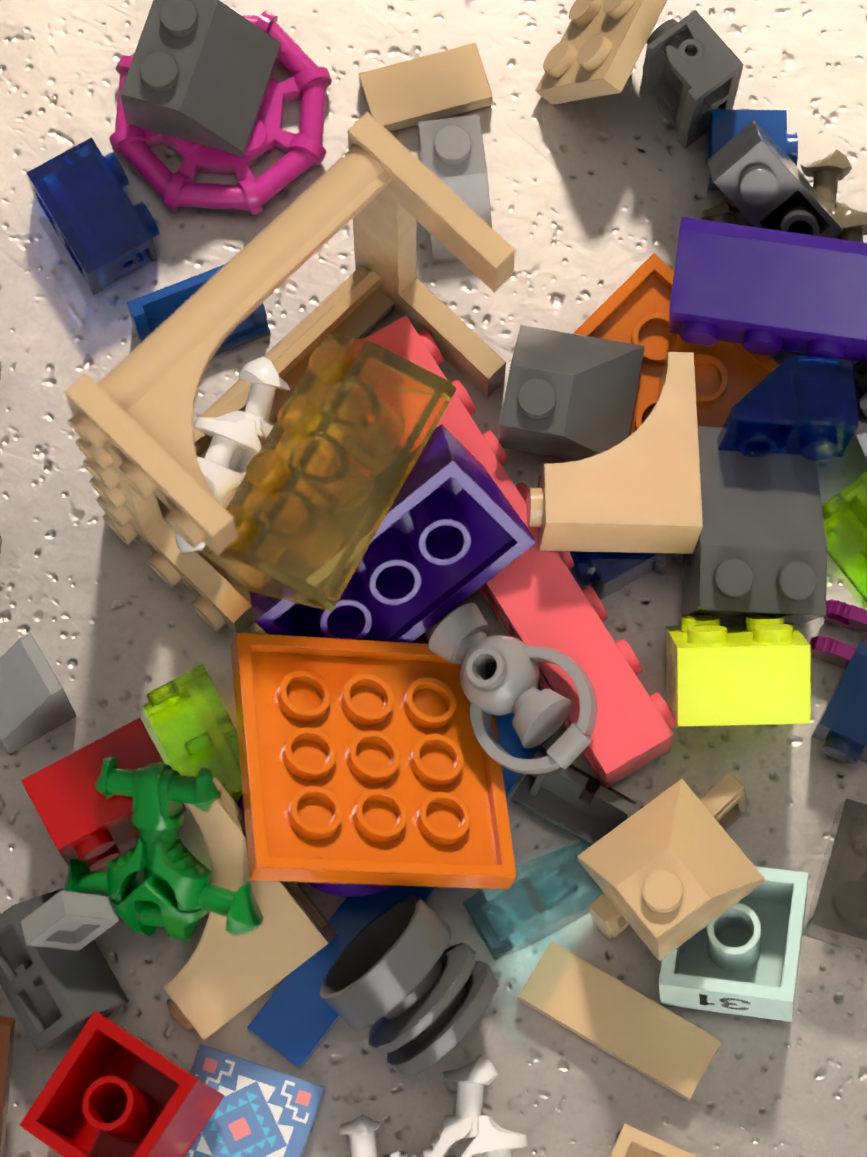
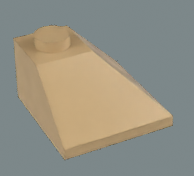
M680 779L577 856L580 864L658 961H661L765 882L762 874L683 779Z

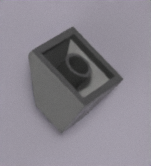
M521 325L510 365L499 425V442L501 446L506 449L578 461L607 451L624 441L630 434L645 346Z

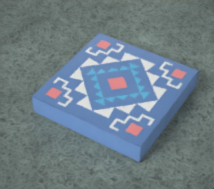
M200 1044L190 1072L225 1096L185 1157H302L326 1090L325 1087Z

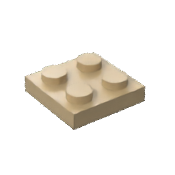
M575 0L569 11V19L571 21L561 41L547 54L543 63L545 72L535 92L552 105L621 93L667 0Z

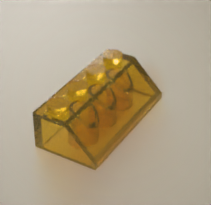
M326 334L322 343L311 354L305 373L291 397L280 408L275 425L258 454L249 462L244 479L225 509L234 518L238 537L218 556L206 544L201 552L253 593L333 611L457 388L448 380L368 339Z

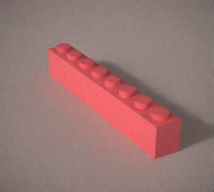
M404 316L341 351L343 371L346 379L397 460L442 424L485 467L534 536L536 543L480 587L479 590L508 636L516 637L528 646H540L558 650L574 659L589 676L597 698V719L591 735L593 741L582 754L601 785L608 788L670 752L674 737L671 729L677 726L669 706L659 693L656 692L651 696L648 695L636 676L642 672V668L632 648L624 639L615 643L602 623L608 619V615L600 598L590 586L581 590L569 569L574 567V561L570 552L539 551L538 527H528L527 525L528 486L524 482L514 485L503 468L504 465L508 464L503 447L492 431L489 430L482 434L470 415L476 412L475 406L459 380L449 383L438 366L443 362V357L430 333L426 329L417 333L408 317ZM539 663L541 674L539 685L542 690L551 689L572 701L571 712L563 723L566 729H568L573 723L577 724L579 718L580 701L577 688L568 673L560 666L550 663Z

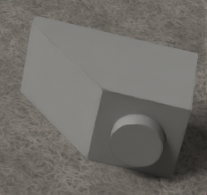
M480 115L418 122L419 160L492 227L488 172ZM429 232L433 264L460 261Z
M31 633L20 638L0 657V740L8 753L12 754L77 716L63 687Z

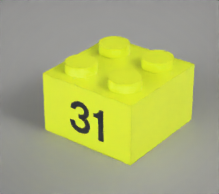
M688 615L681 617V626H665L666 702L673 713L678 727L811 723L810 644L794 623H785V616L746 615V624L720 625V617Z

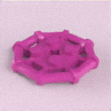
M264 11L261 15L240 14L281 43L282 48L278 59L294 75L281 83H278L272 76L244 157L127 124L120 92L134 53L131 56L123 55L116 65V71L120 74L115 132L111 134L109 141L113 152L122 154L163 198L164 207L173 211H177L180 206L248 210L250 215H255L263 212L262 206L311 165H320L327 153L326 149L322 146L326 88L330 86L332 79L328 69L318 66L277 23V15L268 11ZM301 101L299 133L282 129L285 103ZM164 142L170 149L172 147L180 155L183 163L173 174L150 148ZM274 149L285 154V156L254 180L250 169L255 166V160L266 151L269 154ZM198 173L236 175L238 185L195 182Z

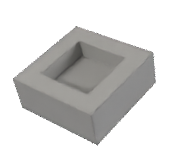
M69 891L58 892L21 921L26 946L80 951L119 921L117 911L110 902L112 898Z

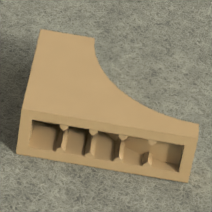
M668 352L659 380L658 401L642 425L624 441L592 457L572 462L544 464L539 487L528 488L527 525L528 527H538L539 551L693 554L703 528L694 353Z
M216 777L213 781L220 796L212 804L209 813L200 810L194 804L185 803L194 815L207 845L211 862L212 884L236 892V890L249 881L264 919L262 924L253 932L234 936L226 931L227 917L209 912L204 933L196 950L180 972L163 987L170 996L167 1000V1006L175 1020L188 1032H192L195 1029L203 1040L211 1036L329 944L337 934V931L298 882L250 880L245 815Z

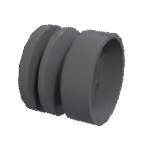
M415 895L399 900L370 922L342 951L329 969L320 987V997L349 1026L359 1029L374 1023L369 1032L368 1044L380 1054L387 1053V1063L404 1077L422 1072L454 1048L479 1021L491 1004L499 986V975L487 963L482 961L476 962V952L469 945L458 943L445 949L450 939V926L421 897Z

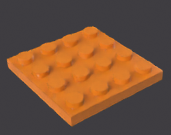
M236 632L230 648L250 880L509 889L517 876L502 766L486 753L474 734L470 715L471 702L463 692L460 683L459 672L461 663L452 664L429 650V644ZM492 715V726L498 740L495 715Z

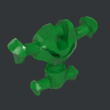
M116 757L103 759L102 769L95 782V788L107 800L114 794L132 796L133 813L131 824L136 826V829L139 831V840L136 841L134 848L128 850L127 854L120 855L118 859L109 861L107 863V871L91 872L86 861L80 862L79 859H70L68 874L62 891L109 896L112 898L110 902L116 909L117 914L133 931L147 936L154 934L157 927H163L170 938L188 940L194 934L200 918L204 917L208 911L227 917L226 931L234 936L248 934L262 924L264 916L255 900L250 882L247 881L236 892L211 884V870L189 852L180 838L176 840L179 837L177 830L184 823L182 803L194 804L200 810L209 813L212 804L220 796L214 784L211 770L201 768L197 777L180 775L179 771L162 762L150 763L135 770L118 768Z

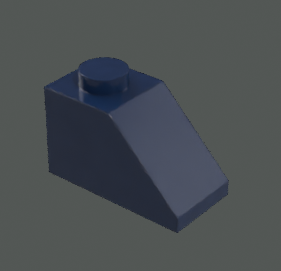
M862 640L846 664L811 736L823 742L821 749L826 754L851 765H856L858 760L867 764V643Z

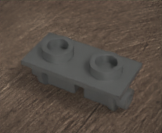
M547 749L538 750L533 759L548 756ZM572 764L566 770L561 767L548 773L526 774L511 798L513 801L590 846L644 807L640 801L635 802L611 787H603L598 779Z

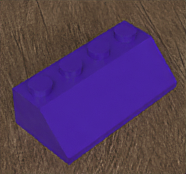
M682 217L669 310L670 333L680 335V338L688 343L701 346L715 345L718 340L743 344L746 350L761 355H775L780 353L781 350L806 353L807 358L823 364H840L844 359L867 362V243Z
M441 424L248 582L254 622L267 634L412 643L527 551L536 541L485 467Z

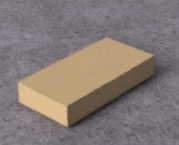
M476 42L359 73V83L368 113L389 132L416 126L420 121L438 120L493 105V95Z

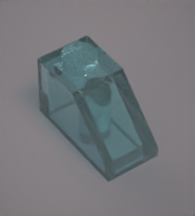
M580 841L516 865L517 878L508 889H481L462 903L472 919L479 937L485 942L494 960L531 946L590 913L589 906L603 893L577 858L590 845Z

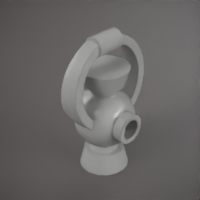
M474 603L465 604L454 610L435 629L429 640L428 647L430 651L452 664L461 663L459 672L461 688L471 702V723L474 734L482 748L498 764L517 773L542 774L552 772L561 767L566 770L593 741L591 735L597 719V698L594 686L587 673L574 659L558 650L540 646H528L516 637L504 635L488 637L490 628L478 606ZM539 663L558 665L568 673L578 691L580 713L577 724L573 723L546 751L548 756L538 759H520L511 756L502 748L494 734L492 715L502 716L513 713L512 725L525 748L535 747L548 739L560 728L572 709V701L551 689L538 690L541 679Z

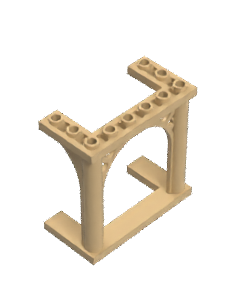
M368 112L348 129L349 151L99 383L96 384L85 373L65 391L73 414L68 423L80 437L75 443L87 457L82 463L93 476L89 482L100 495L96 498V501L106 513L102 516L103 520L126 544H130L136 538L152 554L146 562L168 586L173 588L180 582L192 593L196 599L190 604L191 607L216 632L225 626L234 636L236 632L243 633L254 623L252 605L231 585L220 557V553L238 536L234 518L218 503L210 491L197 456L205 457L212 437L194 428L196 420L194 421V411L198 390L210 361L230 333L351 219H353L355 271L264 356L272 362L279 376L288 383L290 391L276 389L269 420L274 422L342 358L341 351L359 342L392 309L401 318L407 316L417 333L426 329L436 342L442 357L486 398H489L505 382L506 362L417 279V221L494 293L514 275L516 250ZM239 379L200 417L217 418L234 411L245 412L251 383ZM177 532L182 539L194 548L203 541L217 556L205 551L181 552L177 548L175 533Z

